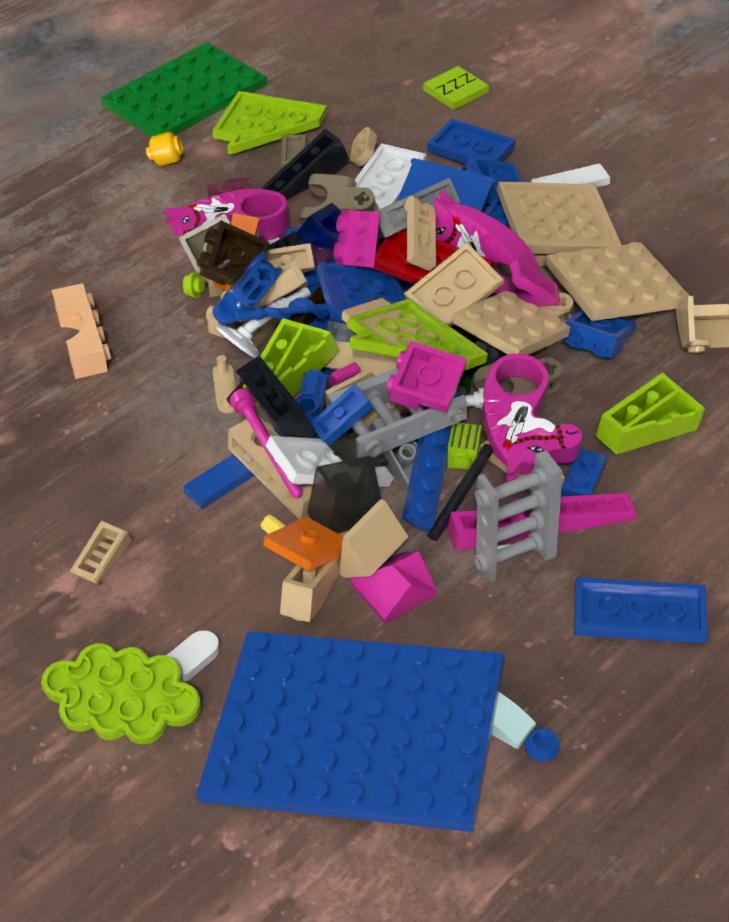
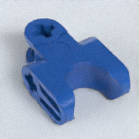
M264 251L253 259L238 281L228 289L214 306L212 313L220 324L225 326L234 324L236 322L234 317L235 310L249 309L255 306L282 273L283 269L280 266L275 268L265 258L267 254Z

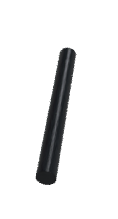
M483 445L436 519L433 528L429 530L427 534L429 539L438 541L449 523L451 512L457 511L494 451L491 445Z

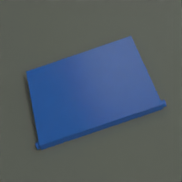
M412 158L410 161L412 165L397 201L450 178L460 199V202L457 204L483 212L492 186L496 184L497 179Z

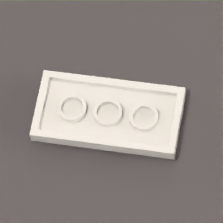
M381 143L356 177V187L369 188L375 196V202L379 210L391 205L398 200L412 165L410 163L411 159L416 158L427 161L426 154Z
M270 436L265 445L292 484L343 485L346 487L367 486L374 488L389 487L394 479L377 456L360 462L357 457L356 441L336 440L328 446L322 439Z

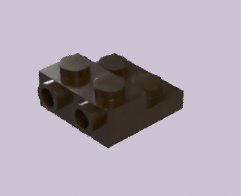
M221 220L206 232L204 242L208 243L206 251L203 250L197 261V266L201 267L199 275L221 285H225L227 282L234 285L245 272L246 267L262 251L267 253L270 242Z

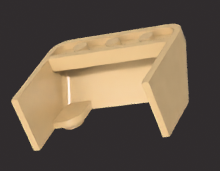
M687 296L676 307V319L682 348L688 349L689 354L705 353V349L729 348V304L694 305L693 296Z

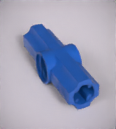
M310 370L308 373H304L299 396L295 399L310 422L322 413L325 391L328 389L329 384L328 375L320 370ZM317 432L309 438H316Z

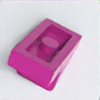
M519 258L510 264L512 282L518 288L515 291L518 298L538 307L557 305L560 302L558 287L555 282Z

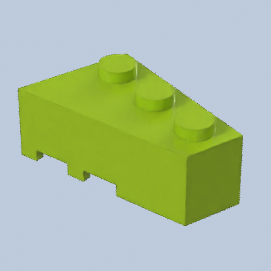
M282 318L260 357L290 394L294 396L301 388L304 373H308L310 370H321L340 350L330 331Z
M662 372L602 414L596 437L618 455L698 430L705 408Z

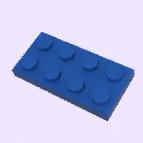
M576 577L574 635L706 644L708 636L706 585Z

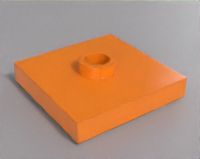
M306 516L265 535L263 546L310 572L341 556L343 536Z

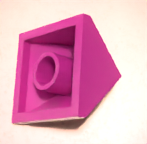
M419 551L401 552L387 559L372 576L353 577L350 579V584L384 623L437 596L436 587Z

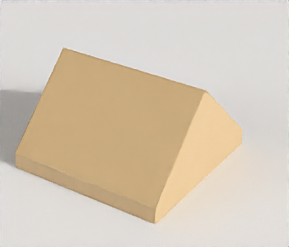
M380 499L343 536L340 576L344 578L372 576L408 538L403 527L384 500Z

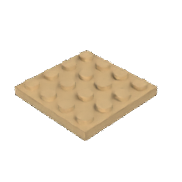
M498 182L496 191L510 228L526 243L533 254H558L563 251H581L585 248H605L608 245L622 247L595 184Z
M631 242L622 245V247L608 245L605 248H585L581 251H563L546 256V266L591 321L676 309L687 296H690L642 243Z

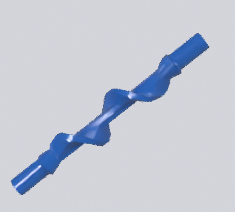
M301 297L294 299L289 303L288 307L284 308L255 307L252 309L235 310L234 317L236 321H259L265 317L289 320L293 314L312 313L322 320L329 314L326 303L314 305L310 299Z

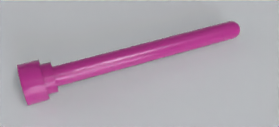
M247 388L235 391L230 397V403L235 412L245 415L292 497L296 499L302 497L303 490L301 486L292 484L265 446L270 434L255 411L256 399Z

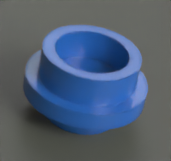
M539 728L527 737L525 750L532 759L539 762H547L553 760L558 755L560 742L551 730Z

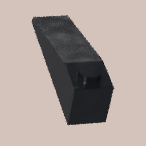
M324 129L260 189L278 192L288 200L309 188L308 182L312 174L332 175L350 158L341 140Z
M260 355L236 370L237 375L247 389L251 391L257 403L282 437L309 438L316 433L302 407Z

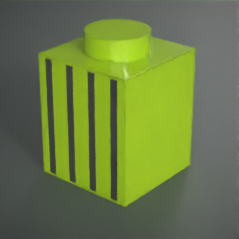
M465 423L452 425L448 443V468L462 470L470 468L480 451L482 425Z

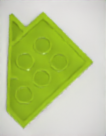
M238 91L212 130L213 138L229 142L227 150L228 154L232 155L282 139V135H295L320 127L327 115V105Z
M411 299L351 316L347 323V327L357 334L350 337L348 347L355 350L399 357L400 352H406L409 343L402 341L400 338L407 337L413 339L415 343H419L420 339L432 342L425 346L466 358L465 370L485 364L488 356L487 352ZM400 309L402 313L398 314L397 322L392 319L383 318L378 320L377 328L387 334H396L399 332L400 325L415 328L420 323L423 326L417 329V336L407 332L399 333L396 339L399 345L391 344L360 320ZM408 317L415 320L416 322L409 323L402 320L401 318ZM383 323L391 324V325L395 326L396 328H395V329H387V328H384L381 324H383ZM421 331L431 332L435 336L429 337L423 335Z

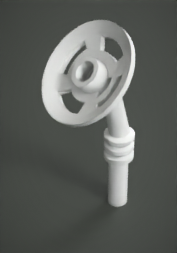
M304 287L285 298H278L268 304V307H288L289 303L294 299L310 297V291L307 287ZM265 317L259 321L250 320L243 327L240 326L238 330L218 324L215 328L245 353L256 358L260 353L251 341L254 336L252 333L273 317Z

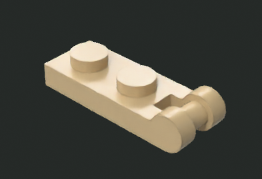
M409 196L404 204V210L407 211V262L430 271L436 267V209L432 204L420 203L418 198Z

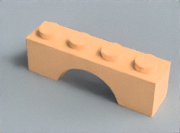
M83 283L52 290L60 327L79 330L77 335L66 341L75 379L108 372L106 360H111L107 343L102 344L105 342V336L102 326L97 327L100 325L97 309H94L92 293L86 294Z

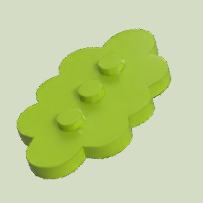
M95 643L83 649L76 662L61 660L51 664L46 668L41 679L45 695L51 701L60 704V718L68 729L75 732L94 729L95 733L104 740H116L126 735L134 743L150 744L157 741L163 735L167 725L181 727L188 725L201 712L202 703L198 691L192 685L182 682V673L178 662L167 655H156L148 658L146 653L137 647H127L116 652L107 644Z

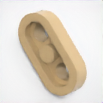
M370 127L364 128L353 141L350 160L357 167L365 166L374 153L377 134Z

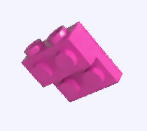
M341 210V215L338 216L336 229L339 231L338 242H336L333 251L336 264L374 268L380 212Z
M410 341L406 352L401 351L396 364V368H399L397 374H391L388 380L386 391L390 392L389 401L418 410L421 404L447 413L465 370L467 359Z

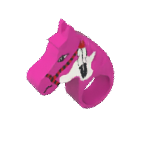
M265 189L235 190L199 200L186 207L164 209V213L170 216V218L166 219V223L173 226L174 235L177 234L179 237L224 213L230 222L233 213L252 217L271 214L257 217L260 218L259 237L266 241L280 237L286 232V228L290 227L286 198L278 192Z
M445 191L439 193L440 199L436 197L433 200L436 209V239L459 248L468 243L480 256L493 260V269L504 279V284L494 291L491 296L504 291L515 293L516 289H518L513 282L507 280L499 272L496 265L499 261L510 266L515 259L519 258L540 272L539 264L530 248L507 226L474 208L457 204Z
M509 354L498 359L486 377L483 392V427L495 455L507 466V482L515 480L519 474H531L535 465V454L546 450L556 463L575 461L579 456L582 433L577 426L572 424L555 426L552 422L537 417L546 400L549 376L546 367L538 359L526 354ZM518 376L529 379L538 389L528 394H517V396H514L513 393L503 392L504 389L498 383L505 378Z

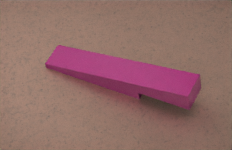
M628 493L561 497L558 533L635 520L637 514ZM532 509L498 521V529L530 517ZM477 510L451 512L447 529L454 551L476 548ZM531 530L497 544L529 538Z

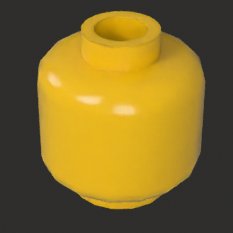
M165 132L150 138L149 146L146 147V153L150 161L154 160L159 167L179 162L181 154H184V147L178 135L175 136L172 132Z

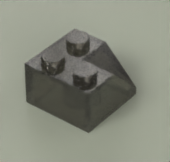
M369 455L317 466L307 510L309 517L336 533L349 531L381 499L373 458Z

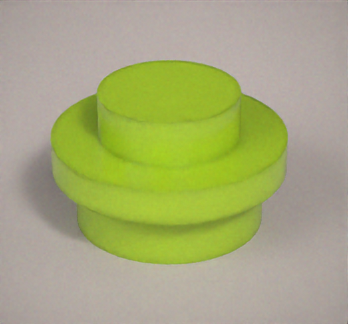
M191 272L189 275H185L183 279L185 295L196 299L200 298L201 294L205 291V280L198 272Z

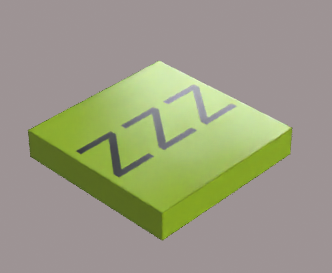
M457 66L424 82L423 90L455 110L488 93L489 85Z

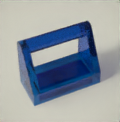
M330 203L310 215L295 235L302 242L334 250V246L338 242V236L335 237L329 231L339 233L336 229L338 216L341 215V210L333 203Z

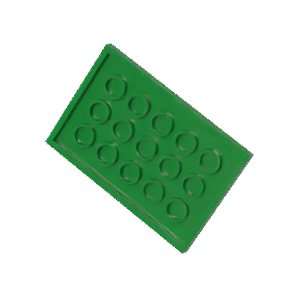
M206 42L189 52L183 53L180 57L166 62L157 69L128 82V84L111 91L109 94L101 97V104L149 137L165 132H172L176 135L228 107L238 91L253 93L266 86L267 77Z

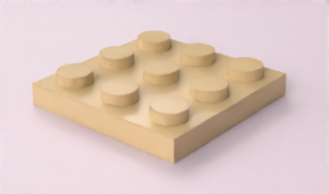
M504 291L456 311L452 319V323L508 355H529L568 337L571 328L569 325L561 322L560 318L543 312L538 306L523 301L515 293Z

